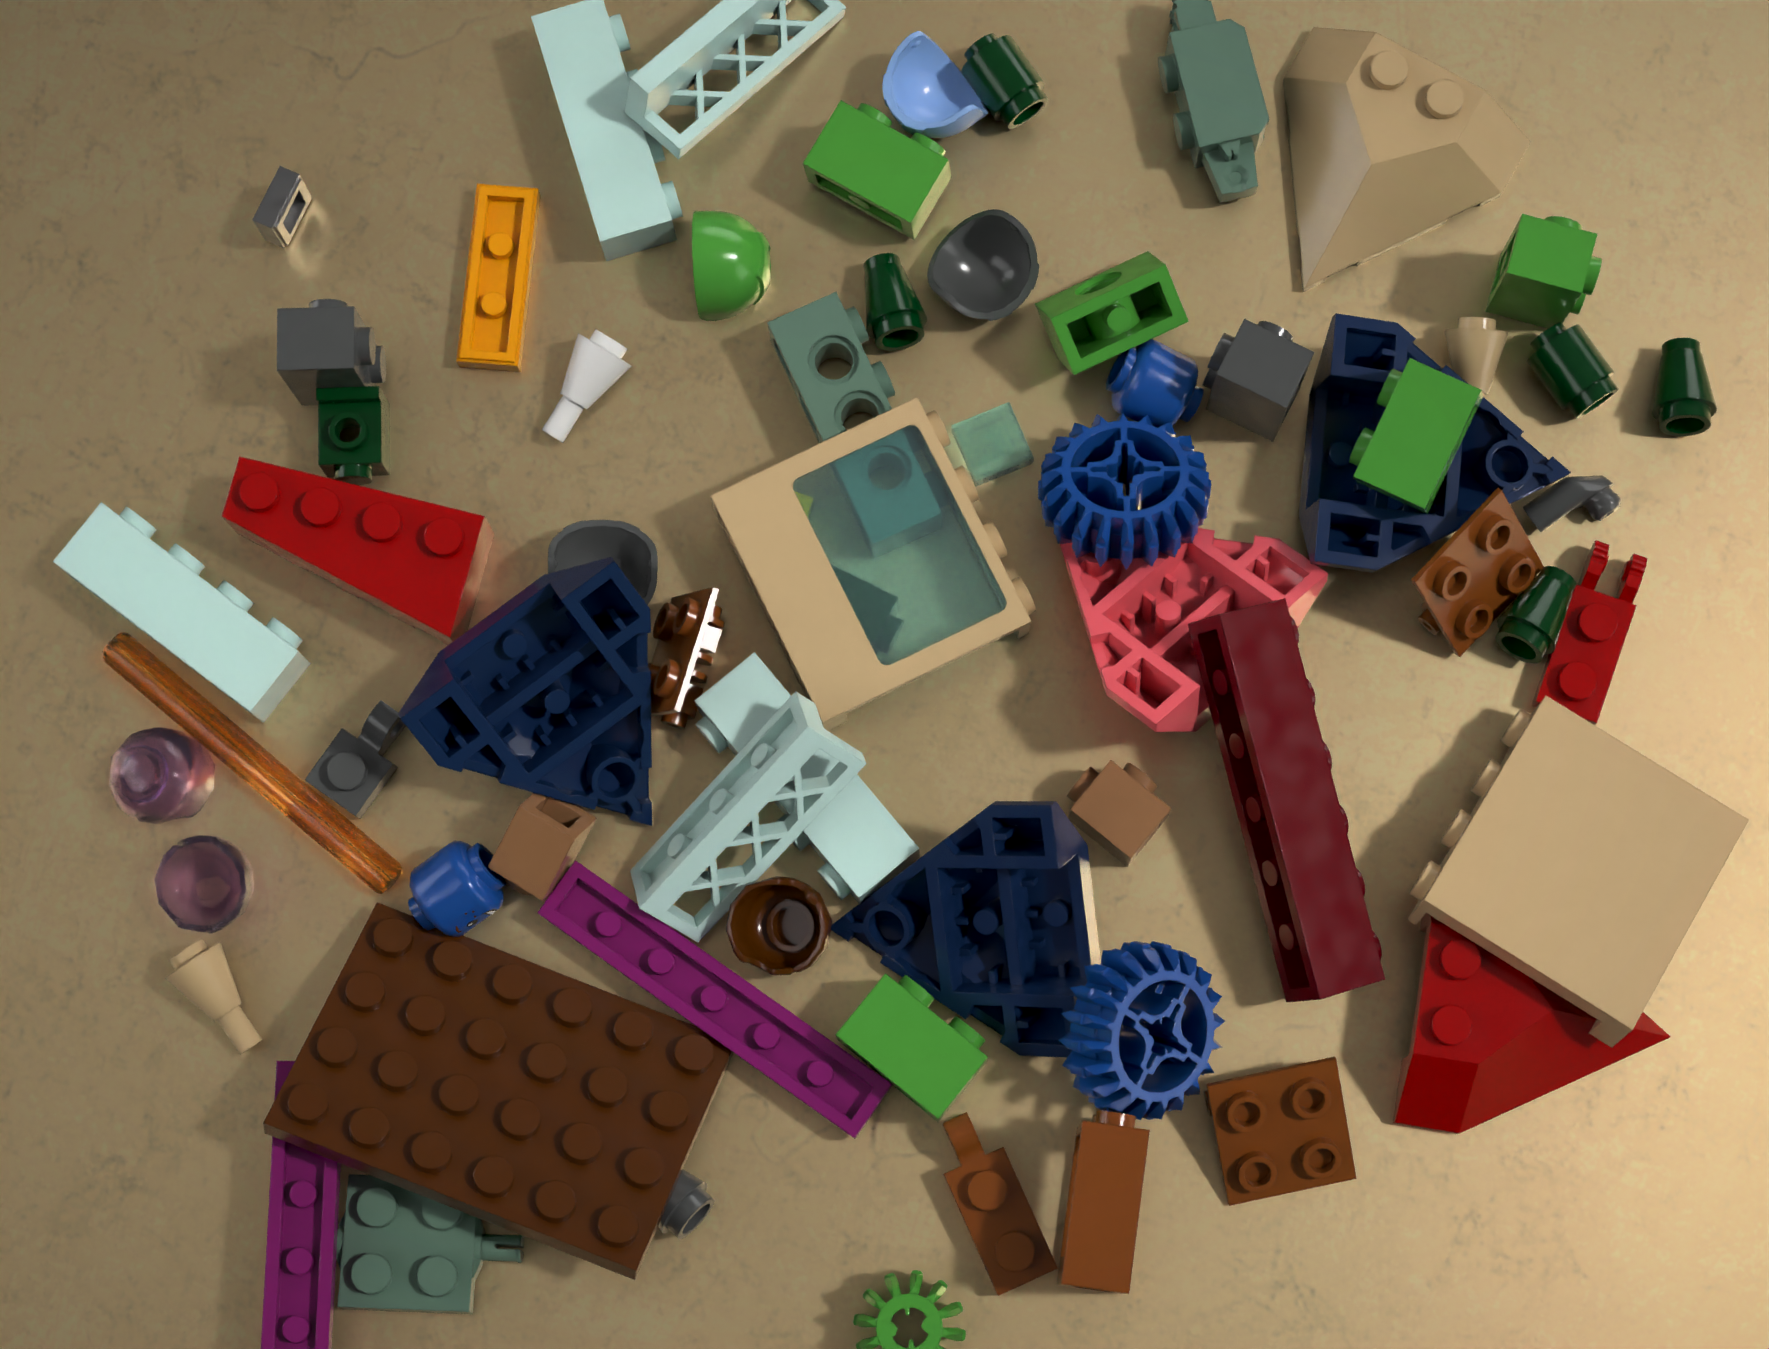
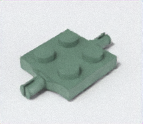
M349 1174L346 1211L339 1223L337 1233L336 1258L340 1268L337 1307L342 1310L473 1314L475 1281L483 1266V1261L522 1263L524 1252L521 1249L498 1248H524V1236L520 1234H485L482 1220L371 1175Z

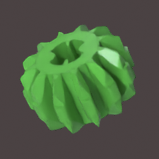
M913 1270L911 1273L910 1294H901L899 1281L894 1273L885 1275V1285L893 1298L886 1303L877 1292L867 1289L863 1294V1298L880 1310L878 1317L856 1314L853 1320L854 1325L859 1327H876L877 1336L859 1341L856 1344L857 1349H873L878 1345H881L883 1349H946L939 1345L941 1337L954 1341H963L966 1337L964 1329L943 1327L942 1319L957 1316L963 1311L961 1303H950L938 1311L934 1303L945 1293L947 1284L939 1280L933 1285L927 1298L919 1295L923 1282V1273L918 1270ZM904 1308L906 1315H910V1308H916L926 1316L921 1327L928 1335L920 1345L915 1346L913 1339H910L909 1347H905L894 1339L898 1327L892 1322V1319L900 1309Z

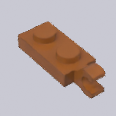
M967 1112L944 1122L942 1125L961 1166L943 1175L997 1295L999 1296L1058 1269L1004 1147L985 1155Z

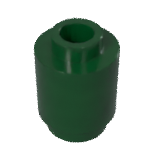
M993 33L988 34L977 40L965 52L964 56L967 62L964 64L961 73L994 120H1003L1009 129H1014L1036 116L1048 103L1049 99L1043 92L1044 81L1010 35L997 38Z
M1562 322L1556 323L1530 343L1535 353L1527 360V363L1562 410L1569 408L1576 419L1587 415L1599 407L1619 390L1611 379L1615 372L1579 324L1566 329Z

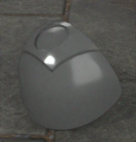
M992 209L982 211L962 221L941 241L929 263L928 283L931 289L957 312L977 319L998 320L1012 314L1025 301L1031 290L1034 289L1039 273L1036 247L1028 230L1015 217L1003 210Z
M584 520L566 526L553 538L548 548V574L612 557L645 603L648 605L651 601L657 585V549L653 541L640 531V528L618 520Z

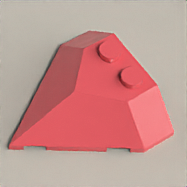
M1198 528V533L1194 536L1193 543L1181 542V547L1178 549L1175 558L1158 552V558L1152 567L1142 558H1135L1127 570L1120 559L1109 558L1100 567L1095 558V553L1090 552L1076 558L1075 552L1072 549V543L1060 544L1106 695L1155 732H1196L1212 718L1188 628L1189 623L1286 598L1289 614L1294 619L1298 628L1327 582L1328 573L1316 564H1311L1310 560L1280 539L1254 536L1253 543L1214 538L1215 530Z

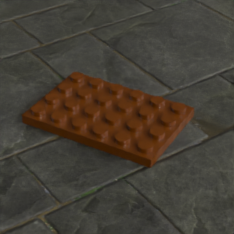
M377 902L263 1122L264 1133L635 1280L733 1052L697 1026L463 935L460 937L449 936L437 928L426 930L417 922L414 916Z

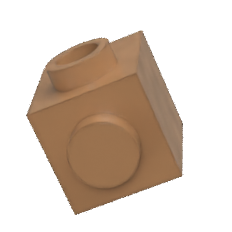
M1112 760L1109 761L1100 773L1094 768L1089 767L1067 795L1075 803L1069 811V820L1127 867L1165 822L1172 808L1153 794L1157 789V785L1148 775L1131 763H1127L1122 769Z
M533 793L519 805L488 868L504 877L506 884L513 890L524 895H533L543 901L556 888L574 863L597 818L575 804Z

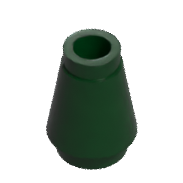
M882 253L869 258L863 265L865 271L866 331L868 336L875 339L876 346L882 350L896 351L909 348L920 342L925 335L923 326L927 322L926 313L901 265L898 255Z
M1692 338L1671 339L1662 345V356L1652 415L1659 421V428L1665 434L1672 436L1700 434L1711 427V417L1717 411L1701 353L1700 342Z
M1543 567L1529 587L1517 597L1497 620L1499 631L1495 639L1500 648L1510 656L1532 664L1541 662L1544 655L1553 653L1573 590L1576 586L1574 578L1557 567Z

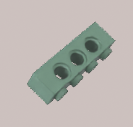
M837 292L767 322L770 341L818 443H822L847 431L843 426L844 422L854 413L866 412L876 417L892 409L888 398L895 396V391L889 375L881 361L870 364L861 345L869 341L864 323L855 306L844 309ZM830 358H842L852 366L846 376L835 380L823 377L818 372V368L825 360ZM907 427L829 464L873 559L942 529V513L940 509L948 506V502L935 473L932 471L923 475L914 453L921 451L922 448L913 427ZM882 467H893L904 476L902 484L890 491L875 488L869 479L877 469Z

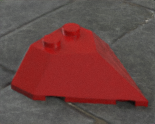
M1426 913L1421 918L1420 931L1426 932L1410 1052L1408 1056L1401 1060L1393 1123L1460 1134L1664 1041L1671 1036L1642 1012L1633 1030L1613 1047L1608 1046L1589 1034L1597 1020L1596 1018Z

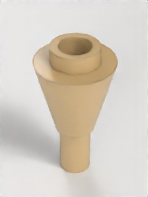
M1461 317L1458 318L1457 328L1445 330L1451 367L1468 384L1481 389L1485 398V395L1489 393L1508 333L1496 330L1495 319Z
M200 939L169 960L175 971L165 979L214 1022L216 1020L219 1022L240 1055L262 1041L239 1006L242 1003L221 942L208 948L203 939Z

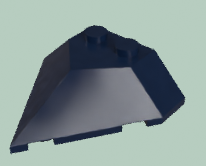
M1337 313L1332 317L1309 394L1299 519L1311 564L1373 573L1456 532L1497 488L1503 491L1509 504H1512L1566 477L1571 472L1553 456L1549 459L1543 456L1521 437L1524 431L1483 397L1428 514L1358 483L1353 477L1358 466L1349 463V459L1363 429L1367 427L1373 431L1376 430L1386 409L1377 404V400L1393 368L1403 372L1409 358L1458 380L1467 382L1447 365L1441 368L1413 343L1416 338L1396 322Z
M612 557L545 574L442 649L398 713L403 723L438 766L459 772L466 769L495 777L501 784L595 810L596 806L625 814L629 820L652 826V802L649 799V768H652L651 671L648 668L647 634L651 633L650 608Z
M1057 801L993 802L831 926L833 932L848 942L852 938H856L883 956L880 961L881 964L901 977L907 975L932 995L934 999L964 1019L972 1015L1002 1035L1000 1043L1020 1056H1069L1072 1050L1067 1049L1059 1039L1070 1032L1071 1025L1061 1013L1074 1009L1077 1001L1070 987L1086 985L1087 978L1084 966L1101 965L1088 845Z

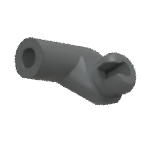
M1575 476L1565 477L1523 506V509L1538 530L1543 532L1572 510L1583 506L1588 510L1593 519L1601 521L1620 507L1621 500L1618 494L1611 489L1613 483L1606 477Z

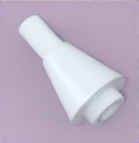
M596 329L590 339L578 333L560 392L563 396L542 430L563 443L583 409L587 410L632 367L622 360L627 348Z

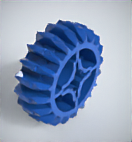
M1122 410L1117 420L1113 422H1107L1097 414L1091 424V428L1074 423L1069 437H1056L1052 453L1045 454V460L1041 465V480L1038 481V499L1041 500L1042 517L1045 520V526L1054 528L1053 533L1058 544L1072 543V549L1075 552L1076 558L1090 552L1095 553V558L1100 567L1109 558L1120 559L1126 570L1135 558H1142L1152 567L1158 558V552L1175 558L1178 549L1181 547V542L1193 543L1194 536L1198 533V526L1203 525L1204 519L1208 515L1211 480L1209 479V472H1206L1207 464L1204 460V453L1194 451L1191 435L1176 437L1172 422L1158 428L1154 427L1148 414L1139 422L1128 421ZM1123 484H1125L1126 496L1123 494Z
M1138 941L1131 943L1123 942L1120 950H1103L1101 965L1084 966L1087 978L1085 986L1070 987L1077 1001L1074 1009L1061 1013L1071 1025L1070 1032L1061 1037L1059 1041L1067 1049H1071L1072 1052L1062 1066L1076 1075L1073 1087L1080 1090L1083 1095L1089 1096L1088 1102L1094 1104L1096 1108L1103 1111L1134 1115L1139 1120L1142 1118L1148 1120L1154 1118L1162 1119L1165 1111L1182 1110L1184 1095L1200 1094L1198 1083L1200 1074L1214 1073L1208 1063L1211 1051L1223 1048L1214 1039V1031L1225 1020L1218 1016L1217 1013H1214L1213 1009L1222 996L1208 987L1212 974L1204 971L1202 967H1198L1197 959L1190 957L1188 953L1171 949V945L1152 941L1151 944Z

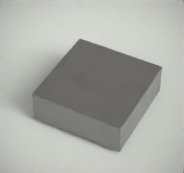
M280 166L252 219L266 241L282 248L289 245L312 199L300 174Z

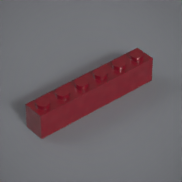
M1286 598L1189 623V632L1286 1002L1320 1000L1385 980L1381 965V945L1371 927L1364 900V880L1360 871L1355 866L1347 835L1349 829L1347 815L1338 801L1331 774V754L1327 745L1322 740L1314 709V689L1305 675L1298 648L1299 632L1294 619L1289 614Z

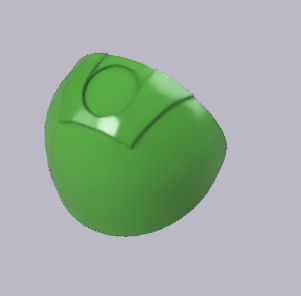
M694 211L692 258L695 297L699 317L706 321L728 319L742 313L762 298L771 281V248L763 232H759L746 219L729 212Z

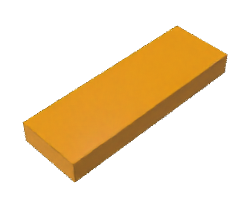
M477 184L456 358L459 367L521 372L541 198L538 188Z

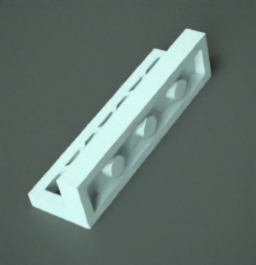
M722 0L630 77L624 112L677 159H680L844 17L846 6L839 0H808L822 13L813 21L786 20V5L792 0ZM777 13V19H771ZM752 34L778 35L779 50L772 56L745 55V40ZM787 36H794V37H793L791 40H789V41H788V39H787ZM736 48V55L729 54ZM711 69L736 70L737 86L730 92L703 91V76ZM746 71H753L746 77ZM694 84V90H687ZM668 105L695 106L696 121L679 134L658 114ZM704 107H711L704 113Z
M795 691L630 870L639 908L699 942L729 911L730 904L745 886L755 883L866 765L863 753L824 729L816 704ZM818 749L839 761L826 776L802 779L801 767ZM794 798V810L784 821L759 824L758 813L768 802ZM752 843L753 854L743 865L717 869L716 858L726 847ZM710 888L711 899L694 917L673 905L684 892Z

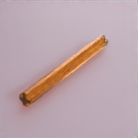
M120 632L107 643L102 651L104 662L372 890L383 894L396 883L401 875L402 867L395 858L129 633Z

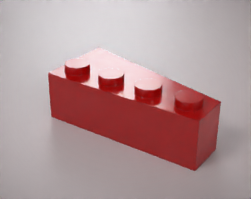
M240 456L222 513L223 519L238 535L306 571L315 573L335 584L343 591L357 598L364 599L390 613L396 619L439 639L447 646L468 631L495 535L485 516Z

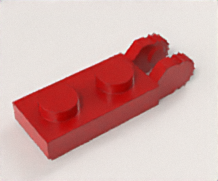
M1597 540L1594 541L1578 585L1576 584L1573 590L1555 651L1548 655L1532 702V706L1537 707L1542 699L1548 696L1593 725L1597 723L1637 606L1632 603L1639 590L1647 566V558L1632 554V557L1625 563L1622 570L1621 582L1615 598L1594 591L1609 559V545Z

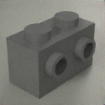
M318 299L311 301L309 308L277 309V372L301 405H318L316 401V388L376 386V383H385L386 356L383 345L376 346L373 328L366 327L354 306H348L346 302L336 299Z
M1244 319L1235 338L1226 333L1222 335L1207 367L1209 371L1202 384L1211 389L1206 410L1273 442L1301 388L1314 352L1292 342L1293 336L1287 330L1274 323L1260 321L1257 325Z

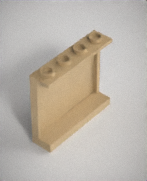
M1545 696L1531 714L1520 709L1506 729L1500 742L1509 746V750L1500 764L1490 759L1478 776L1470 791L1480 798L1471 814L1460 809L1445 831L1440 842L1450 849L1440 866L1430 860L1417 878L1409 894L1419 899L1407 920L1416 925L1428 913L1596 1018L1597 1020L1589 1034L1608 1046L1613 1047L1635 1027L1749 819L1553 699Z

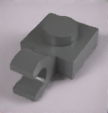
M380 701L366 719L358 738L342 728L308 774L305 781L361 819L398 768L383 757L406 726L400 719L398 712L383 701Z

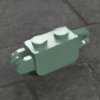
M1172 0V11H1170L1169 15L1172 32H1169L1165 56L1158 57V68L1165 93L1175 92L1180 112L1173 114V125L1180 150L1190 149L1195 169L1205 168L1219 202L1252 196L1256 194L1258 187L1255 153L1264 140V132L1269 122V116L1245 27L1231 19L1216 21L1211 1Z

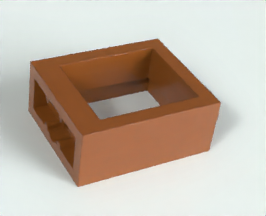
M1096 1111V1114H1093L1092 1122L1082 1120L1077 1127L1056 1285L1129 1294L1150 1130L1135 1128L1136 1116Z

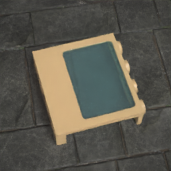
M918 397L710 495L713 510L806 698L816 704L823 727L827 731L847 722L846 713L1013 632L1017 639L1029 634L1032 622L1029 614L1036 611L1033 599L1020 577L1010 580L1000 558L1007 556V550L997 528L992 521L982 525L972 505L973 502L979 500V496L969 473L963 465L954 469L944 450V447L950 445L951 442L941 418L935 410L926 414Z

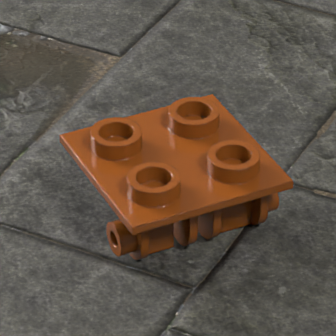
M1497 488L1411 579L1424 601L1421 604L1424 612L1418 617L1419 623L1433 635H1437L1442 631L1455 655L1461 657L1489 629L1492 622L1521 592L1529 587L1533 579L1544 567L1501 489Z
M715 587L672 597L670 603L667 602L662 606L654 624L653 638L658 639L652 662H648V668L651 671V717L662 715L661 722L674 728L685 729L688 719H695L697 713L695 700L702 695L703 688L690 684V681L705 684L708 676L694 670L696 663L706 666L712 665L714 658L700 652V650L715 653L725 622L720 619L723 609L714 605L719 591Z
M1335 1057L1206 1084L1207 1091H1204L1208 1114L1213 1119L1229 1206L1357 1179Z

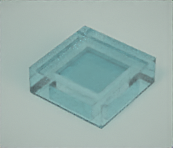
M1010 402L951 425L952 434L975 487L1033 464L1034 457Z

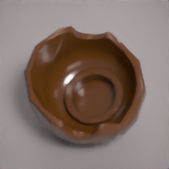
M776 876L745 886L730 904L726 932L733 952L741 962L756 966L771 975H791L794 972H801L813 966L828 948L832 919L821 894L813 889V887L795 878Z

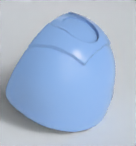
M916 31L906 37L897 47L889 61L886 73L883 75L882 90L886 106L903 130L911 135L920 133L929 138H946L967 130L988 114L987 108L964 78L961 70L925 33Z

